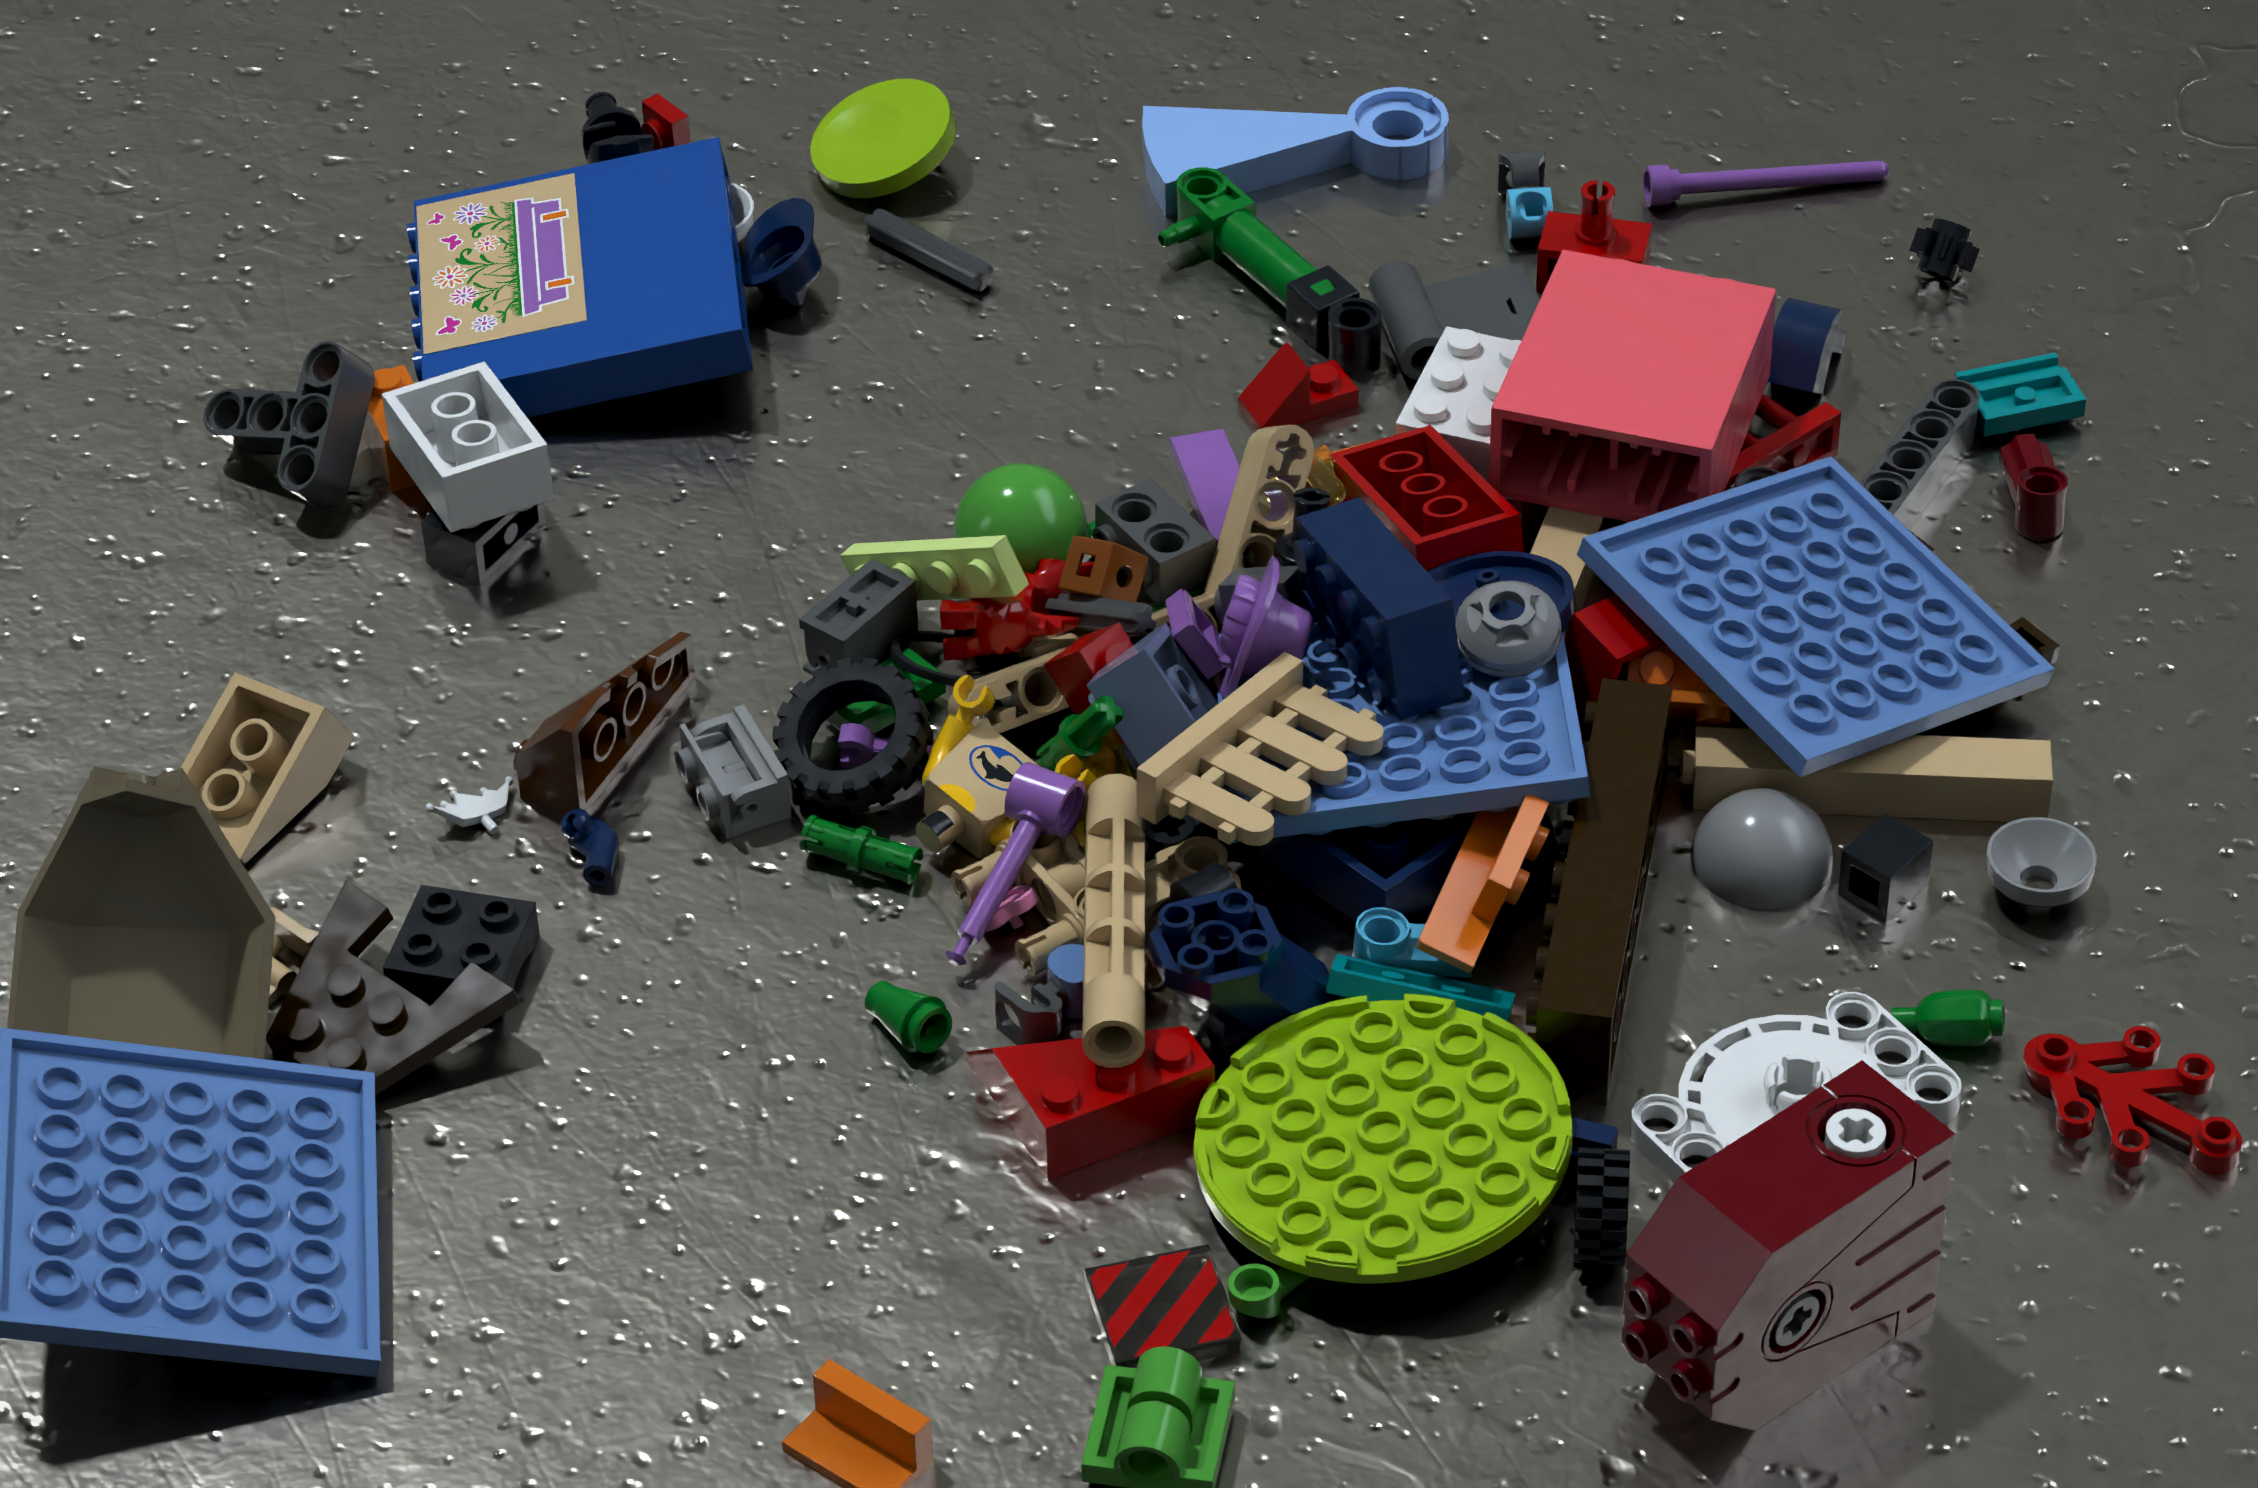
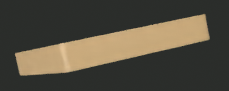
M1280 425L1258 429L1250 436L1246 444L1204 592L1193 597V600L1217 628L1218 634H1221L1223 622H1220L1216 617L1214 606L1215 593L1219 588L1218 585L1236 568H1244L1242 554L1247 546H1250L1254 552V567H1267L1271 556L1274 557L1276 540L1293 531L1294 492L1305 488L1315 450L1312 438L1306 430L1299 426ZM1276 444L1277 448L1284 452V458L1282 453L1276 451ZM1266 475L1267 477H1277L1278 479H1267ZM1262 492L1267 494L1271 503L1270 513L1266 518L1262 517L1258 509V499ZM1167 607L1152 613L1151 618L1157 622L1155 629L1166 623L1171 630ZM1145 631L1141 637L1134 638L1139 642L1151 632ZM1071 644L975 679L973 690L969 693L967 702L975 701L980 696L983 687L987 685L993 692L994 700H1001L1004 706H993L988 713L980 716V718L974 716L971 724L976 726L984 721L1000 734L1068 708L1069 705L1044 664ZM1031 675H1034L1040 683V694L1033 704L1028 701L1025 695V684ZM952 693L949 697L947 709L948 715L955 716L960 705L955 701Z

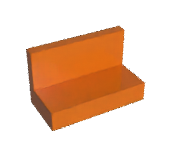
M831 1359L813 1374L815 1410L782 1441L783 1451L844 1488H908L934 1463L931 1419Z

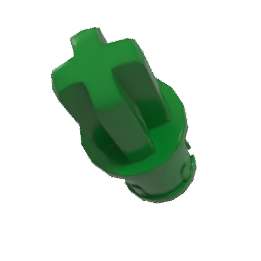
M1100 696L1081 715L1072 714L1066 717L1059 725V732L1038 749L1036 756L1042 757L1037 760L1038 765L1055 771L1058 762L1067 755H1076L1080 760L1096 755L1102 746V738L1123 720V709L1115 705L1112 697Z

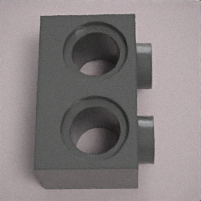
M1151 478L1095 503L1093 538L1115 542L1148 557L1149 561L1140 590H1143L1159 606L1166 604L1165 600L1181 588L1183 591L1186 590L1190 593L1206 585L1215 554L1216 538ZM1121 569L1128 577V570Z

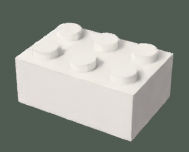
M1446 326L1396 421L1395 435L1431 425L1489 482L1491 407L1521 340H1509L1476 333L1469 329H1457Z
M485 361L382 393L390 448L450 532L474 528L482 522L513 512L526 511L534 505L555 499L547 443Z

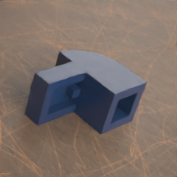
M1788 298L1779 312L1773 329L1771 369L1768 382L1823 394L1832 352L1842 353L1847 334L1846 332L1837 331L1842 309Z

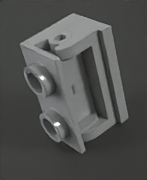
M744 704L733 707V712L698 724L692 729L691 733L685 723L679 725L681 749L676 750L674 753L679 775L685 784L691 782L694 784L697 800L704 817L707 820L714 818L726 839L792 818L788 774Z

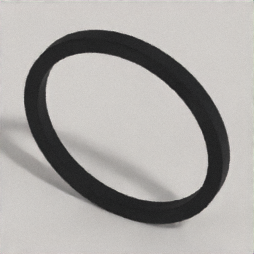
M909 631L893 638L890 646V656L904 670L923 679L949 686H955V683L962 677L923 667L907 658L900 650V647L908 643H943L945 638L960 636L937 631ZM998 655L980 656L992 666L993 671L985 675L971 677L975 680L1002 670L1004 668L1002 660Z

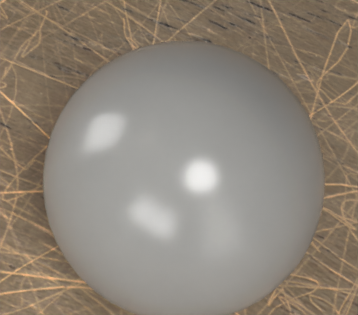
M1756 788L1743 790L1717 803L1698 826L1691 847V865L1699 881L1716 896L1733 904L1750 908L1775 909L1806 901L1826 885L1833 870L1832 844L1822 820L1810 806L1799 798L1775 789Z

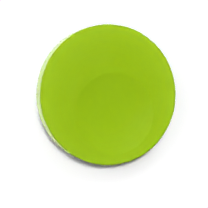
M893 79L879 82L849 95L826 114L817 126L811 140V160L822 182L837 194L851 198H874L888 195L916 183L940 164L954 142L957 130L956 118L943 92L928 82L917 79Z

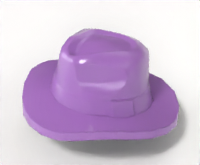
M1271 556L1261 582L1245 574L1240 575L1236 581L1223 620L1220 637V648L1223 655L1219 656L1218 662L1224 666V669L1215 675V685L1223 698H1226L1237 689L1241 677L1252 678L1283 652L1302 660L1313 626V618L1309 611L1288 601L1276 590L1280 575L1279 561Z

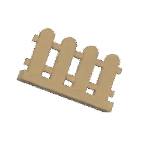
M1283 652L1137 768V815L1155 825L1168 814L1180 820L1189 815L1217 829L1218 839L1229 845L1236 839L1251 846L1265 845L1274 837V817L1269 812L1275 809L1285 815L1294 816L1308 811L1311 806V787L1307 781L1311 779L1322 785L1342 783L1347 777L1348 764L1347 756L1343 752L1347 749L1362 756L1374 755L1380 752L1383 748V727L1376 722V713L1366 708L1357 713L1328 699V690L1318 685H1314L1311 689L1304 687L1303 660ZM1300 726L1325 740L1321 742L1294 728ZM1263 755L1289 769L1285 772L1258 757ZM1225 784L1253 799L1248 802L1221 787Z

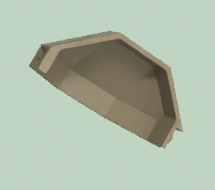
M99 766L94 767L18 910L7 1028L264 1059L276 917L183 768L152 777L144 774L124 773Z

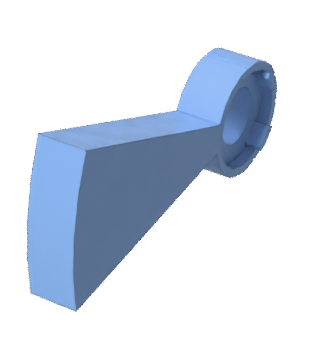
M1389 87L1368 92L1357 98L1350 105L1347 115L1143 106L1142 148L1145 175L1153 198L1165 217L1177 214L1178 177L1183 172L1197 167H1208L1222 172L1232 183L1247 194L1351 163L1360 171L1376 178L1385 180L1416 179L1437 170L1444 163L1448 155L1449 115L1444 103L1425 91L1413 88L1408 89L1407 87ZM1391 135H1404L1412 138L1406 140H1391L1383 137Z

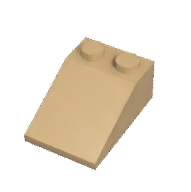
M234 672L180 768H183L240 861L246 864L328 785L355 736L326 707Z

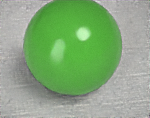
M1014 463L990 470L979 477L968 488L956 511L954 538L1006 535L1023 572L1034 573L1038 569V561L1040 559L1053 558L1066 561L1073 536L1088 537V523L1086 512L1078 494L1065 479L1039 465Z

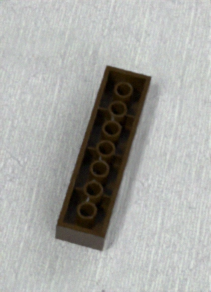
M1602 678L1598 702L1587 700L1583 735L1591 736L1590 741L1582 740L1588 772L1590 797L1573 799L1568 802L1567 815H1571L1575 819L1574 821L1563 820L1559 846V856H1565L1567 859L1566 862L1555 861L1551 885V897L1559 900L1558 904L1547 903L1544 915L1543 939L1549 940L1550 946H1538L1534 982L1542 983L1541 989L1530 988L1525 1019L1526 1026L1536 1027V1033L1528 1032L1527 1035L1545 1051L1554 1063L1564 1081L1569 1100L1604 1105H1607L1667 776L1673 686Z

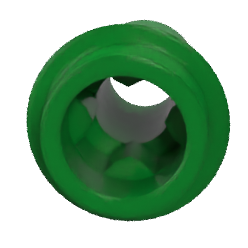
M887 981L875 983L865 997L866 1011L875 1016L897 1041L911 1053H932L943 1046L951 1033L952 1016L946 1009L944 1002L938 997L897 987Z

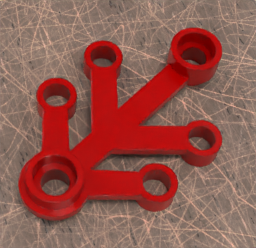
M2145 1026L2129 1028L2124 1033L2123 1041L2079 1044L2065 1035L2043 1034L2031 1039L2026 1044L2023 1054V1065L2028 1072L2030 1080L2035 1085L2051 1090L2057 1109L2055 1125L2058 1132L2063 1136L2071 1139H2081L2087 1137L2093 1131L2095 1107L2087 1099L2079 1097L2077 1084L2097 1095L2111 1137L2110 1157L2117 1164L2124 1167H2137L2142 1165L2148 1156L2150 1137L2143 1128L2134 1124L2131 1115L2133 1113L2190 1142L2189 1159L2197 1169L2208 1174L2220 1175L2231 1172L2237 1167L2240 1159L2242 1137L2233 1122L2223 1117H2209L2202 1121L2153 1096L2154 1094L2184 1092L2190 1095L2207 1093L2212 1088L2215 1065L2207 1056L2198 1053L2186 1054L2178 1060L2177 1068L2110 1074L2098 1068L2100 1066L2123 1063L2139 1068L2154 1065L2159 1057L2161 1038L2155 1030ZM2189 1073H2197V1074H2200V1075H2199V1076H2196V1075H2192V1074H2189ZM2070 1116L2080 1117L2081 1119H2073ZM2124 1144L2134 1145L2135 1147H2126Z

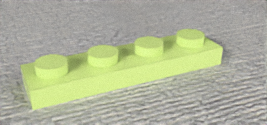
M1006 535L854 543L840 555L850 576L869 560L873 559L916 580L917 601L1014 597L1029 585Z

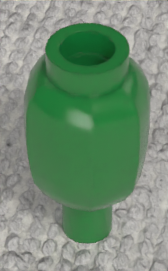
M1964 989L1935 992L1924 997L1917 1004V1007L1891 1009V1015L1910 1032H1917L1926 1042L1936 1046L1954 1048L1980 1047L1987 1044L1992 1039V1036L2005 1035L2004 1000L1991 999L1982 990Z

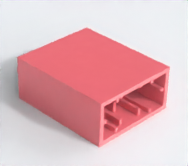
M1562 250L1491 407L1489 483L1504 498L1625 522H1632L1725 491L1770 377L1776 289L1742 283L1727 278H1715L1633 263L1624 259H1612Z

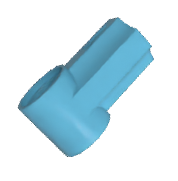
M1385 907L1368 909L1357 917L1352 957L1435 976L1471 978V973L1465 972L1417 948L1416 943L1425 924H1411L1402 913Z

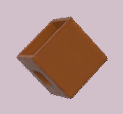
M1074 535L1058 589L1074 595L1137 602L1149 559L1147 556L1115 542ZM1085 554L1096 556L1090 577L1079 576ZM1119 569L1128 570L1127 582L1122 587L1117 584L1116 579Z

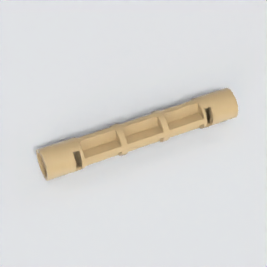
M1107 774L1097 778L1089 786L1086 794L1082 1044L1083 1051L1089 1060L1107 1068H1122L1134 1063L1141 1057L1145 1048V819L1137 815V781L1131 776L1123 774Z

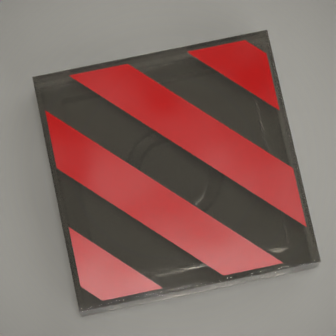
M1208 1244L1084 1269L1085 1286L1111 1365L1137 1369L1140 1356L1145 1351L1155 1347L1181 1349L1192 1355L1197 1361L1241 1353V1335Z

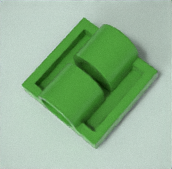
M1155 1347L1145 1351L1139 1358L1137 1369L1106 1365L1081 1463L1082 1482L1127 1488H1215L1235 1401V1381L1203 1377L1200 1363L1189 1353L1173 1347Z

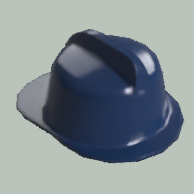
M791 198L781 201L766 210L748 231L742 253L741 272L743 285L745 287H756L773 301L785 299L794 307L803 304L808 286L811 285L822 270V258L813 238V206L805 199Z

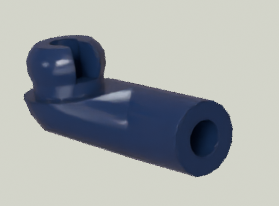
M571 810L561 821V832L568 837L569 845L586 858L583 870L585 881L597 887L606 886L613 877L619 848V838L610 826L596 817H590L585 810Z

